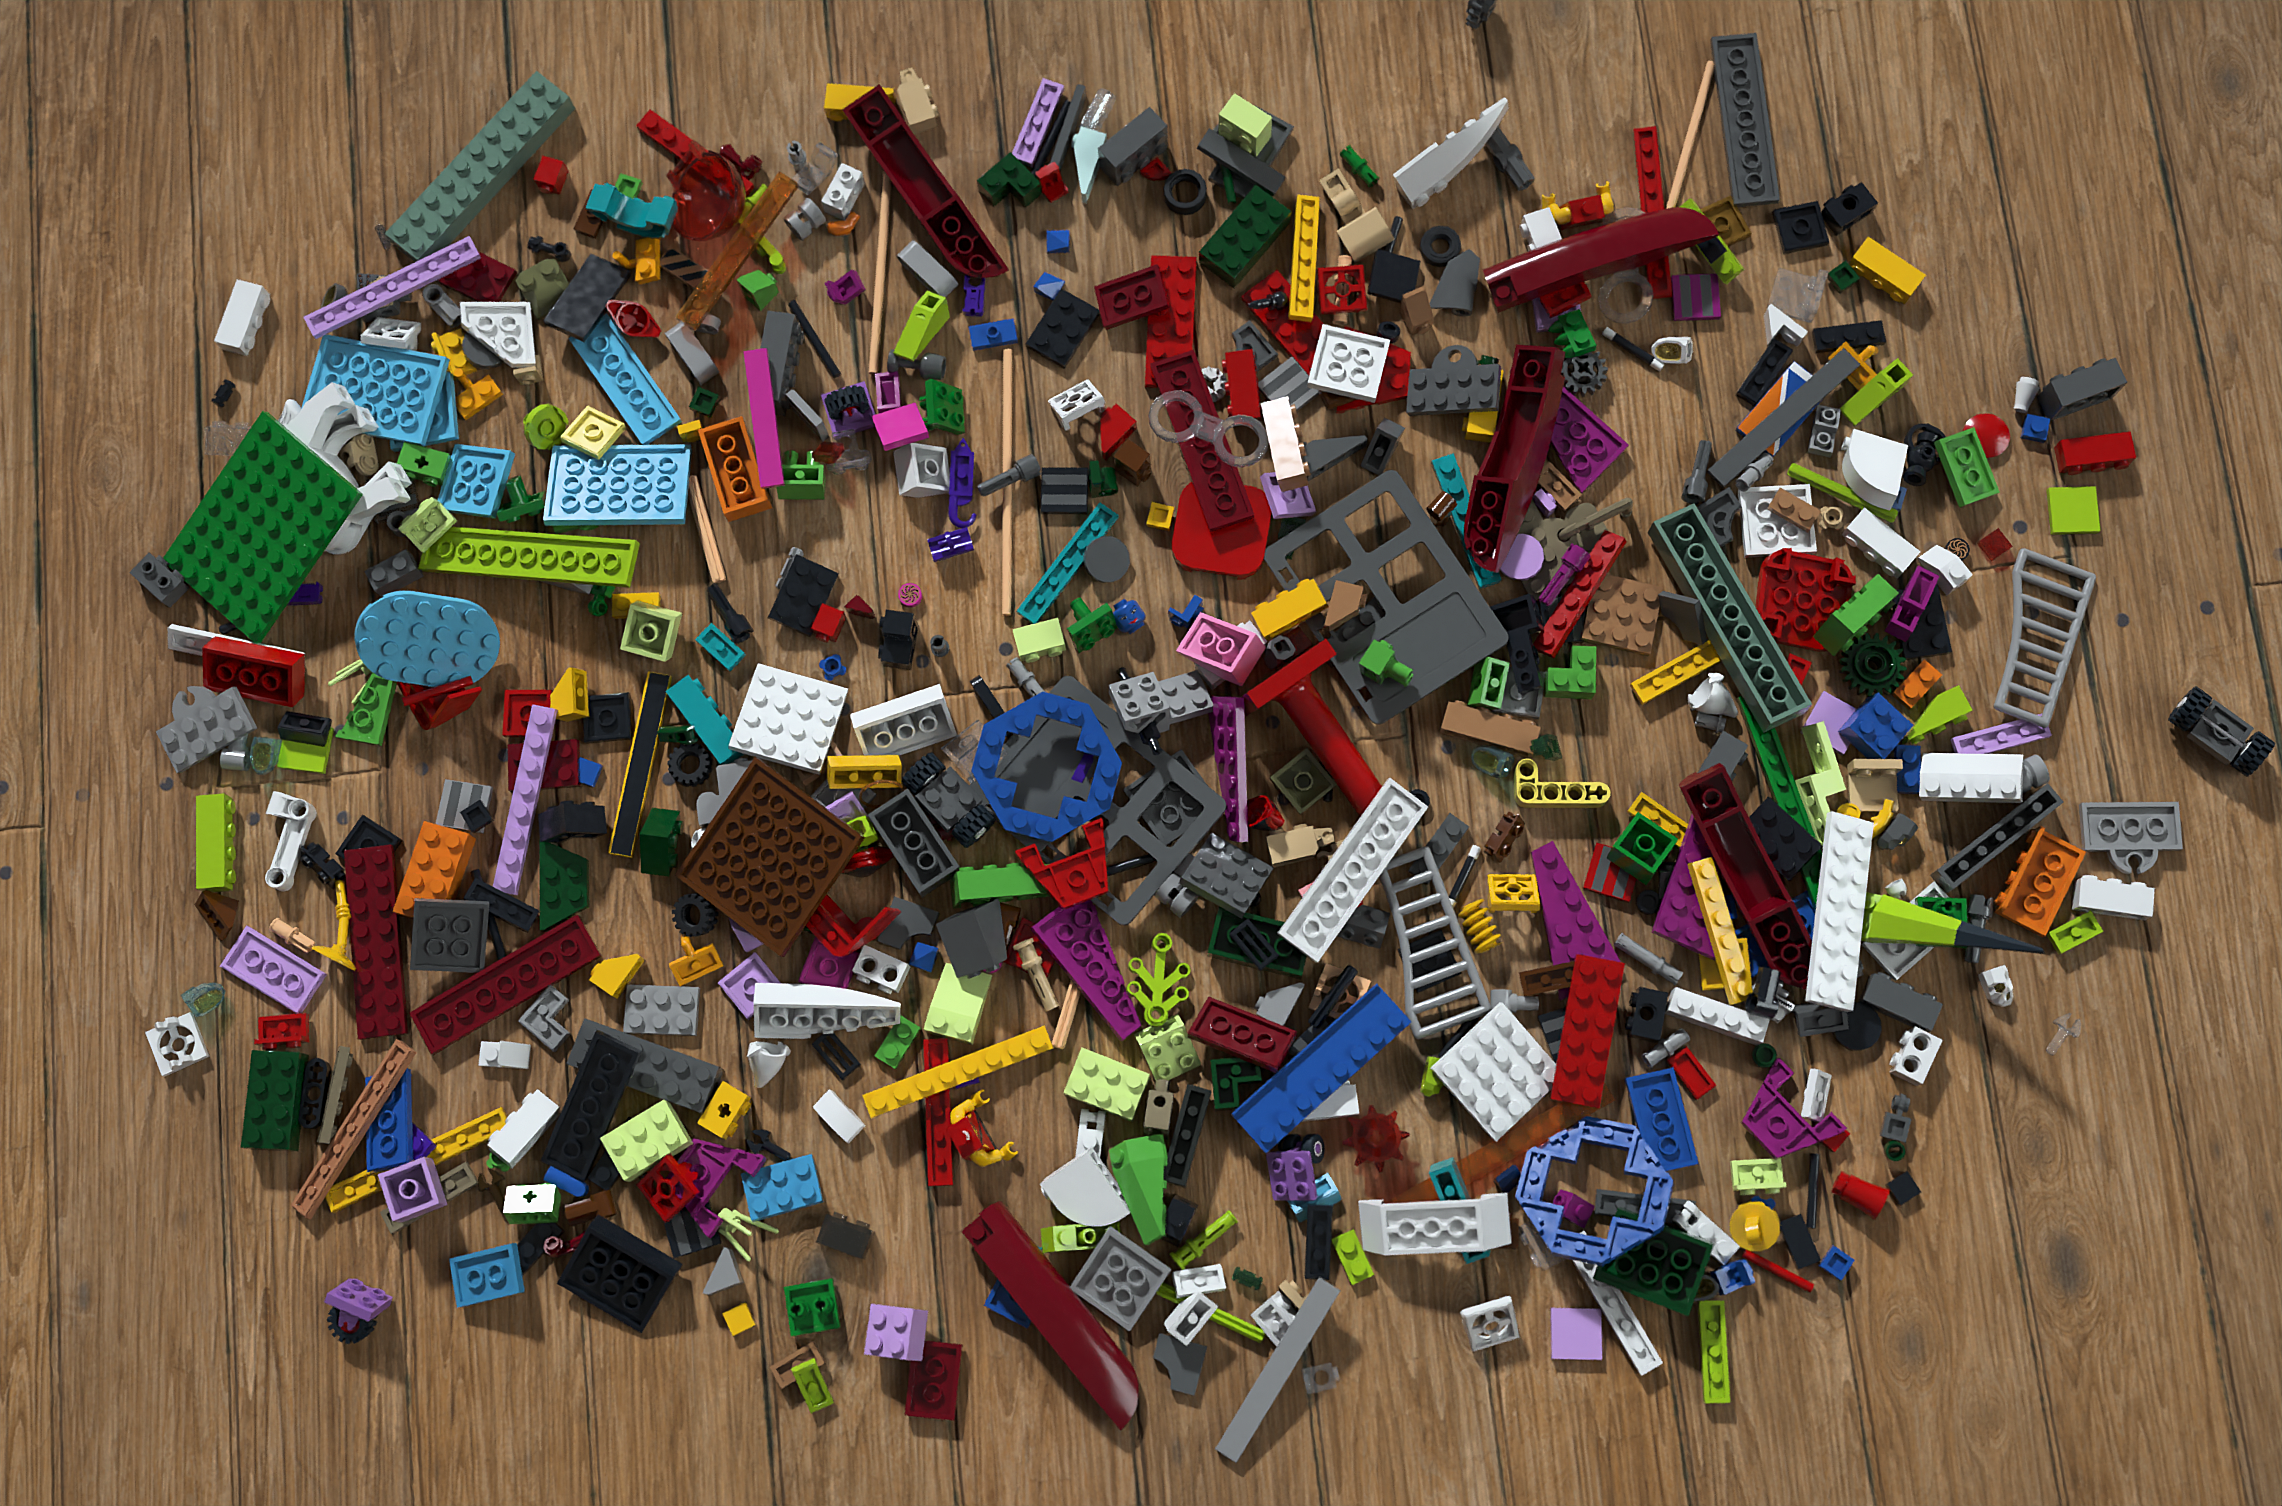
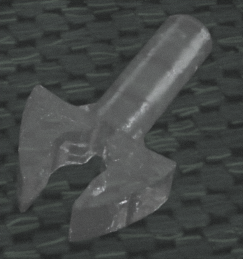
M2072 1013L2060 1016L2053 1021L2054 1024L2058 1025L2059 1031L2046 1048V1052L2049 1055H2055L2067 1036L2079 1037L2081 1031L2080 1019L2074 1022L2072 1028L2066 1029V1021Z

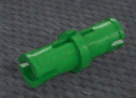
M1350 145L1346 146L1347 151L1343 149L1339 155L1349 164L1355 175L1358 174L1369 188L1373 187L1372 183L1376 184L1380 177L1367 165L1368 163L1365 158L1362 159Z

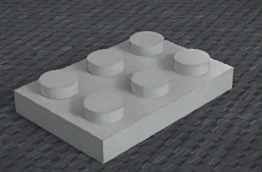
M627 984L623 1032L627 1034L697 1036L700 988Z

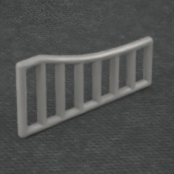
M2025 548L2019 550L2012 571L2013 626L2011 643L2002 681L1994 703L1995 710L2043 728L2049 726L2096 581L2095 574ZM2026 559L2085 580L2082 592L2023 571ZM2022 580L2077 600L2076 611L2072 612L2023 594ZM2023 604L2072 621L2069 633L2023 617ZM2022 626L2065 642L2062 654L2021 639ZM2019 649L2059 663L2055 675L2017 661ZM2016 670L2051 683L2049 695L2013 683L2014 671ZM2008 692L2044 704L2042 716L2006 704Z
M1424 846L1392 858L1379 878L1392 912L1400 943L1405 988V1014L1411 1020L1410 1027L1414 1037L1421 1039L1484 1016L1492 1008L1430 848ZM1422 857L1424 858L1428 871L1392 884L1387 870ZM1432 880L1437 893L1399 906L1396 897L1397 892ZM1441 902L1445 916L1406 930L1403 919L1404 915ZM1446 925L1450 926L1454 936L1453 939L1411 954L1408 939ZM1458 947L1463 961L1413 979V963ZM1467 970L1471 984L1414 1005V989ZM1476 993L1480 1007L1421 1028L1416 1014Z

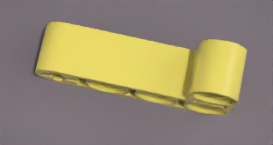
M1522 759L1514 770V799L1517 805L1524 808H1599L1605 805L1611 794L1610 788L1601 782H1538L1537 764L1531 759ZM1528 767L1532 775L1528 777L1523 776L1520 773V768ZM1528 790L1532 794V799H1523L1520 792ZM1552 790L1556 794V799H1547L1544 792ZM1568 791H1577L1580 794V799H1571ZM1596 791H1599V795H1603L1600 800L1596 795H1593Z

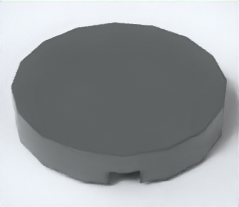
M467 332L462 342V351L466 360L474 367L480 369L496 368L504 362L470 333Z
M1102 536L1091 541L1086 547L1083 562L1087 573L1094 580L1102 583L1114 582L1122 578L1127 572L1130 564V555L1126 545L1119 539L1112 536Z

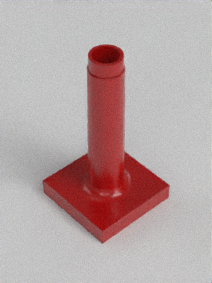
M1324 639L1240 698H1244V714L1246 717L1269 701L1280 703L1357 814L1361 817L1382 788V785L1312 684V672L1337 655L1328 640Z

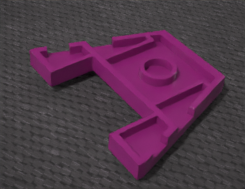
M1779 1057L1772 1065L1741 1122L1747 1131L1775 1160L1841 1134L1847 1129L1832 1112L1812 1128L1783 1098L1777 1089L1790 1079L1794 1072Z
M693 1139L692 1142L694 1144L687 1147L678 1160V1164L682 1162L692 1164L689 1170L691 1172H698L697 1179L693 1183L700 1192L685 1207L704 1234L711 1239L724 1220L704 1206L733 1165L738 1166L755 1177L767 1159L761 1154H752L744 1150L732 1149L723 1145ZM670 1171L665 1179L670 1180L674 1176L673 1172ZM679 1182L675 1186V1194L681 1200L683 1185Z

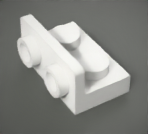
M1277 1291L1254 1311L1251 1316L1272 1342L1278 1346L1297 1312L1292 1307L1289 1298Z

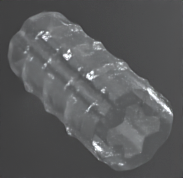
M1103 88L1099 89L1095 97L1092 98L1093 101L1079 125V130L1081 127H1085L1099 132L1103 128L1102 125L1116 101L1115 95Z

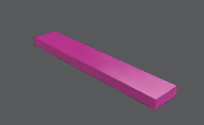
M768 349L743 351L760 487L764 489L785 486Z

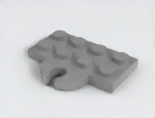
M189 686L187 687L188 691L195 697L193 705L188 703L185 691L178 692L172 706L175 721L156 731L176 773L184 772L257 729L237 687H231L215 696L206 687Z
M2096 802L2079 804L2082 850L2085 852L2107 851L2109 861L2117 870L2124 874H2130L2132 871L2128 863L2130 856H2134L2139 860V866L2136 871L2137 874H2141L2154 865L2158 858V851H2180L2183 849L2179 802Z

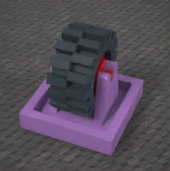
M865 381L821 395L835 439L875 427L871 417L875 415Z
M349 1278L326 1295L324 1303L333 1306L328 1313L331 1316L327 1318V1322H332L328 1329H334L335 1332L332 1336L336 1337L339 1335L338 1341L340 1342L346 1339L345 1344L358 1343L375 1329L373 1327L377 1325V1321L374 1319L391 1305L393 1297L387 1295L381 1289L364 1285L358 1279Z

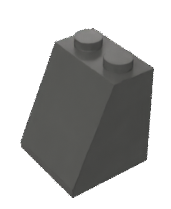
M999 899L962 910L936 924L957 978L966 975L970 979L980 975V971L984 969L987 973L999 969V963L1007 959Z

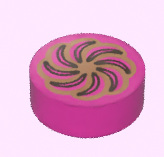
M907 583L899 589L898 597L902 605L912 608L921 602L922 592L916 584Z

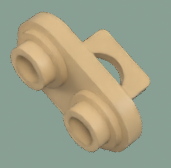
M358 434L352 437L351 441L339 451L338 457L343 462L345 453L349 454L350 457L345 464L348 469L355 465L357 471L364 476H371L377 472L379 465L372 436Z

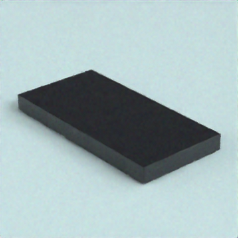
M590 254L544 319L545 325L585 343L607 311L605 306L608 300H614L630 278V270Z

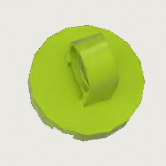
M539 405L525 416L523 420L524 435L533 447L540 450H552L553 446H559L562 443L560 436L565 432L566 425H568L567 416L560 408L554 405Z

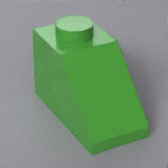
M756 270L737 279L744 298L760 311L779 293L776 285L777 280L769 273L764 274L760 270Z

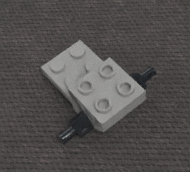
M1121 667L1116 671L1120 682L1109 684V695L1124 729L1139 733L1143 744L1150 746L1153 755L1162 753L1158 739L1161 737V732L1169 730L1170 724L1213 712L1214 704L1198 670L1157 681L1154 672L1132 678L1128 676L1126 668Z

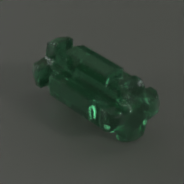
M1236 1267L1232 1275L1233 1281L1237 1279L1239 1280L1238 1283L1249 1288L1251 1286L1255 1287L1254 1290H1258L1263 1281L1261 1276L1257 1278L1256 1274L1245 1269L1241 1271L1240 1267Z

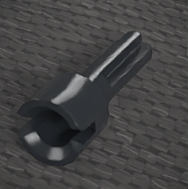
M714 583L709 586L707 592L726 621L724 628L733 642L737 644L749 639V632L752 633L754 630L743 614H737L718 584Z

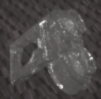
M854 429L833 432L832 439L836 454L826 459L827 469L832 471L833 474L839 475L850 468H855L856 470L868 468L872 460L871 453L868 450H859ZM843 436H847L852 440L847 450H844V446L838 443L839 439Z

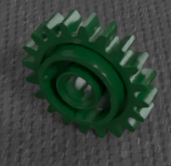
M1865 633L1863 640L1861 637L1859 639L1855 637L1853 645L1846 652H1841L1846 658L1839 660V664L1845 665L1839 670V673L1847 674L1842 681L1852 682L1849 686L1850 690L1858 687L1857 695H1860L1863 691H1866V697L1871 696L1873 692L1882 695V691L1889 695L1891 688L1897 689L1899 687L1898 682L1905 678L1900 673H1904L1907 668L1900 664L1904 663L1906 658L1898 656L1903 649H1894L1896 641L1888 644L1887 635L1880 640L1878 633H1875L1872 639L1869 633ZM1868 661L1875 662L1877 670L1871 669L1868 666Z

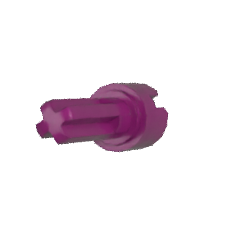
M1571 543L1561 557V567L1542 592L1539 600L1543 604L1550 606L1572 574L1580 572L1591 555L1580 546Z

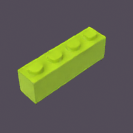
M224 793L196 796V889L200 891H233V884L236 882V873L233 870V860L236 858V851L233 846V837L236 834L233 814L235 813L236 806L233 798Z

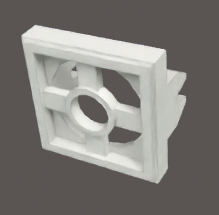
M377 317L360 336L361 343L417 351V335L421 331V323ZM401 335V336H404V337H403V338H396V337H392V336Z
M1085 380L1048 400L1050 407L1055 412L1065 431L1070 429L1069 422L1096 408L1100 412L1105 410L1103 396L1089 380ZM1089 396L1092 397V399L1084 402V400ZM1068 407H1075L1067 412L1063 411Z
M191 1012L178 1018H165L164 1022H156L154 1029L145 1032L161 1075L164 1077L209 1057L194 1014ZM176 1026L185 1027L192 1034L187 1037L179 1035ZM168 1030L171 1039L167 1046L160 1048L161 1038ZM177 1038H182L185 1042L184 1048L177 1052L173 1049V1042ZM195 1042L193 1052L187 1055L186 1051L189 1044ZM172 1052L178 1054L179 1060L168 1061L164 1058V1055Z
M1510 1296L1463 1309L1460 1312L1472 1352L1520 1338ZM1501 1310L1505 1312L1506 1317L1499 1319L1494 1317L1493 1312ZM1485 1314L1486 1319L1482 1324L1473 1327L1475 1319ZM1490 1322L1498 1323L1495 1329H1485L1486 1325ZM1484 1332L1485 1334L1490 1336H1480L1477 1334Z

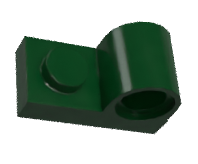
M1098 460L1089 461L1088 480L1091 498L1111 496L1118 493L1115 468H1099Z

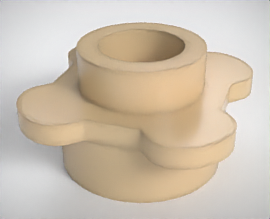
M1824 506L1820 509L1822 521L1819 525L1822 529L1829 527L1839 530L1843 527V522L1841 521L1843 510L1840 507L1828 508Z

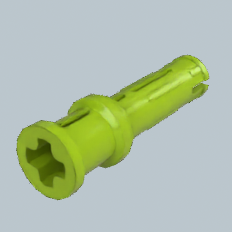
M1227 1210L1225 1214L1209 1225L1194 1239L1188 1238L1184 1246L1175 1253L1171 1252L1169 1255L1181 1270H1185L1187 1264L1196 1257L1200 1258L1203 1254L1202 1251L1234 1224H1237L1238 1220Z

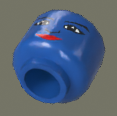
M1124 598L1113 606L1115 608L1113 615L1116 626L1122 633L1128 632L1132 634L1145 625L1143 621L1146 615L1136 600L1127 602Z

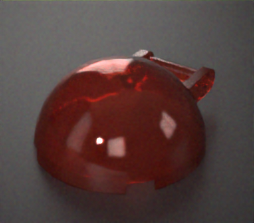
M692 140L688 145L689 149L673 171L669 170L666 175L676 189L672 194V198L677 201L678 205L672 225L682 237L688 240L709 241L724 236L739 222L745 209L746 190L738 169L726 157L710 150L706 152L698 142Z

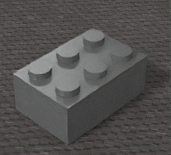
M1149 106L1098 148L1100 169L1116 186L1122 182H1128L1134 172L1139 168H1144L1155 155H1161L1167 149V124Z
M2106 358L2094 362L2093 366L2085 369L2084 366H2081L2071 371L2070 375L2063 376V374L2051 378L2049 380L2050 383L2042 388L2043 391L2037 397L2046 418H2050V421L2112 399L2127 384L2117 359L2106 360Z

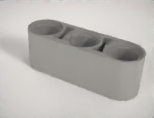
M912 240L896 255L899 262L930 292L946 297L958 286L955 278L916 241Z
M684 321L664 333L700 385L720 373Z

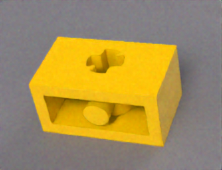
M722 1081L697 1123L726 1140L728 1136L732 1137L738 1128L736 1122L740 1116H744L751 1106L749 1102L751 1097ZM728 1105H730L729 1111H731V1114L729 1116L725 1115V1118H723L724 1113L722 1109L724 1107L728 1108Z

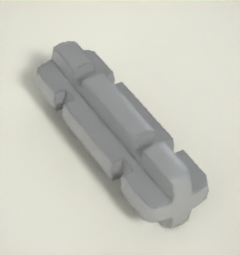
M791 548L790 558H787L780 573L781 578H778L776 583L778 590H780L795 555L798 554L803 557L804 552L801 549Z

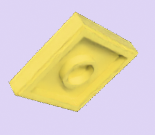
M587 406L560 436L561 442L600 460L624 432L626 427L624 423Z

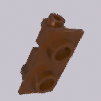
M1508 812L1507 815L1504 814L1495 828L1502 833L1501 836L1492 833L1484 845V853L1491 857L1494 855L1499 863L1510 854L1513 842L1523 833L1525 822L1518 813L1517 815Z

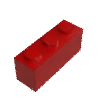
M1253 349L1226 352V359L1222 360L1223 373L1228 375V382H1225L1226 396H1230L1231 405H1227L1229 419H1233L1235 425L1263 421Z
M2131 431L2062 439L2054 447L2059 474L2077 475L2086 470L2096 473L2114 467L2115 470H2121L2129 467L2136 459Z

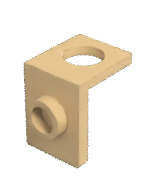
M535 355L536 366L513 370L514 376L521 385H530L543 381L539 355Z

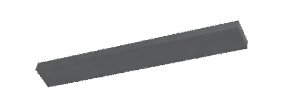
M1843 348L1710 467L1707 473L1724 488L1860 366V363Z

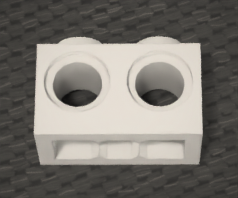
M841 163L821 201L825 213L841 220L847 218L865 185L861 171Z
M864 945L852 971L857 975V980L868 985L872 981L879 985V990L891 994L892 991L899 993L910 966L903 961ZM867 961H874L876 964L875 969L871 972L864 971V964ZM890 970L897 971V978L892 982L886 981V973Z
M1914 1027L1909 1029V1031L1905 1030L1899 1042L1902 1044L1899 1053H1894L1889 1065L1892 1066L1891 1074L1918 1086L1923 1084L1942 1043V1039ZM1915 1038L1923 1042L1924 1047L1922 1051L1915 1048ZM1905 1060L1912 1062L1914 1066L1912 1073L1905 1070Z

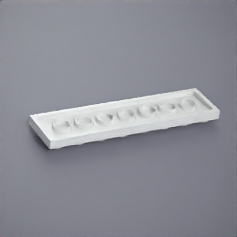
M1388 778L1277 934L1317 963L1428 806L1393 779Z
M1833 811L1828 812L1826 816L1805 1001L1850 1012L1854 1008L1874 823Z

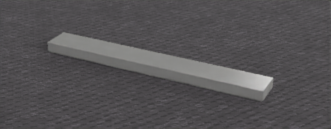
M1321 1277L1318 1278L1215 1449L1237 1463L1341 1290Z

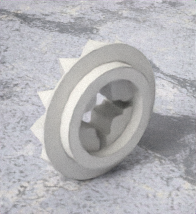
M1210 366L1201 369L1204 378L1206 377L1209 381H1215L1213 383L1214 391L1207 386L1213 402L1220 400L1226 393L1225 382H1227L1225 374L1218 368L1215 369Z

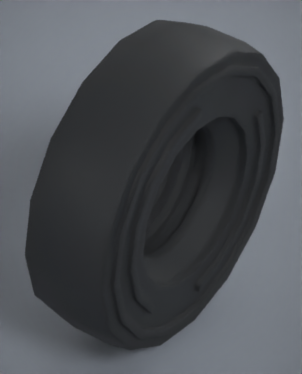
M1447 226L1432 227L1421 238V255L1432 266H1447L1448 261L1460 254V238L1453 229ZM1437 239H1444L1449 244V250L1446 253L1438 254L1432 249V243Z

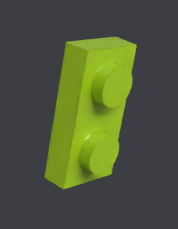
M2090 910L2048 932L2046 935L2058 955L2104 931Z
M1354 1229L1331 1239L1351 1285L1374 1275Z
M815 1358L791 1368L810 1413L834 1403Z

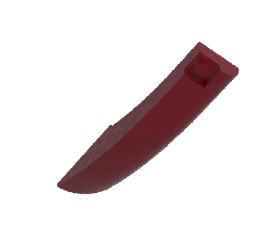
M880 84L842 109L904 201L954 268L963 274L975 278H992L1009 271L959 195L954 191L920 144Z
M1673 207L1589 229L1530 250L1482 270L1498 313L1535 298L1584 281L1628 269H1636L1720 235L1715 225L1700 212L1689 208Z
M1516 344L1508 387L1495 433L1479 472L1473 478L1464 523V540L1466 548L1472 554L1474 561L1482 568L1491 572H1499L1514 543L1532 501L1548 453L1565 377L1561 375L1565 351L1557 347Z
M1718 763L1700 773L1694 772L1679 783V788L1745 922L1770 969L1781 972L1780 979L1786 984L1807 990L1812 940L1793 900L1757 835L1725 766Z
M999 1201L988 1206L979 1213V1217L961 1232L1119 1430L1122 1431L1132 1419L1138 1405L1139 1382L1133 1365L1003 1202Z

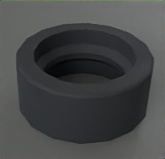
M1190 169L1177 170L1166 179L1164 199L1168 208L1174 213L1191 215L1199 211L1205 204L1207 197L1206 183L1196 171ZM1184 181L1192 182L1198 187V197L1189 203L1178 202L1172 196L1174 185Z

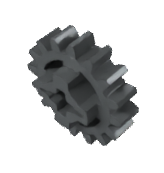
M1469 0L1466 10L1469 14L1466 18V25L1477 30L1481 22H1487L1496 7L1497 0Z
M1599 351L1595 354L1589 352L1574 358H1564L1561 375L1565 377V388L1573 390L1572 395L1575 396L1577 392H1581V396L1585 397L1586 391L1593 395L1595 388L1598 390L1602 388L1603 384L1601 382L1606 381L1607 376L1604 374L1607 373L1608 367H1602L1606 360L1598 359ZM1594 366H1595L1596 369H1597V376H1596V372L1593 371V367H1594ZM1567 367L1569 368L1568 370L1571 372V377H1569Z

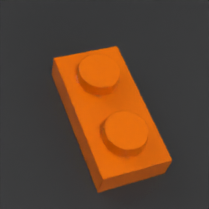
M1924 659L1891 695L1910 710L1942 674Z

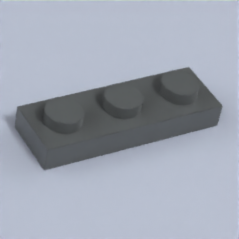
M1449 813L1426 845L1432 852L1438 870L1469 829L1467 824ZM1423 857L1415 860L1408 870L1414 876L1428 871ZM1431 880L1426 881L1424 883L1428 885Z

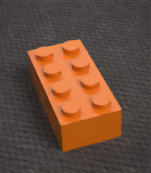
M740 416L699 429L700 439L722 511L727 521L731 522L772 509L767 489L760 487L757 456L743 417Z
M424 821L393 912L402 917L413 919L415 898L456 900L476 838L469 833Z

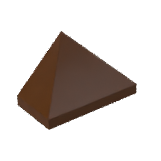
M207 890L202 891L195 906L220 941L225 940L233 927L239 900Z

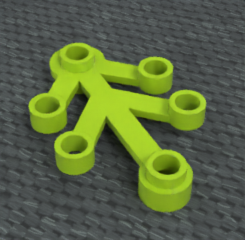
M1165 933L1157 934L1152 940V948L1156 952L1154 978L1143 966L1140 958H1132L1128 963L1129 971L1136 973L1153 993L1152 1001L1141 991V985L1137 981H1131L1127 985L1126 993L1131 997H1135L1145 1009L1144 1019L1153 1027L1162 1026L1168 1019V1011L1177 1003L1184 1002L1189 996L1188 989L1180 986L1176 988L1173 996L1162 1003L1163 993L1178 980L1186 978L1191 972L1188 964L1180 963L1175 971L1164 979L1165 956L1172 946L1171 937ZM1157 942H1164L1165 948H1159ZM1132 962H1137L1140 966L1139 969H1134L1131 965ZM1184 967L1187 973L1181 974L1179 968ZM1131 985L1137 987L1138 991L1136 993L1130 991ZM1177 991H1183L1185 993V997H1178ZM1152 1012H1158L1160 1015L1159 1019H1154Z

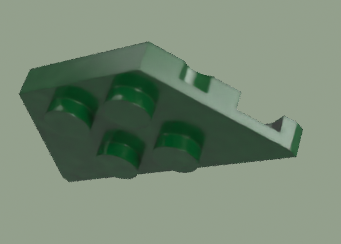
M539 840L540 931L544 932L560 921L563 922L571 918L573 914L580 913L589 908V860L552 843L540 842Z

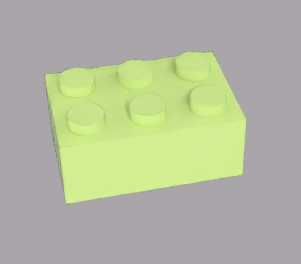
M1081 1048L1064 1090V1095L1133 1122L1149 1082L1150 1074Z
M665 1099L600 1138L623 1180L631 1182L650 1171L666 1155L671 1153L674 1156L694 1144L671 1103Z

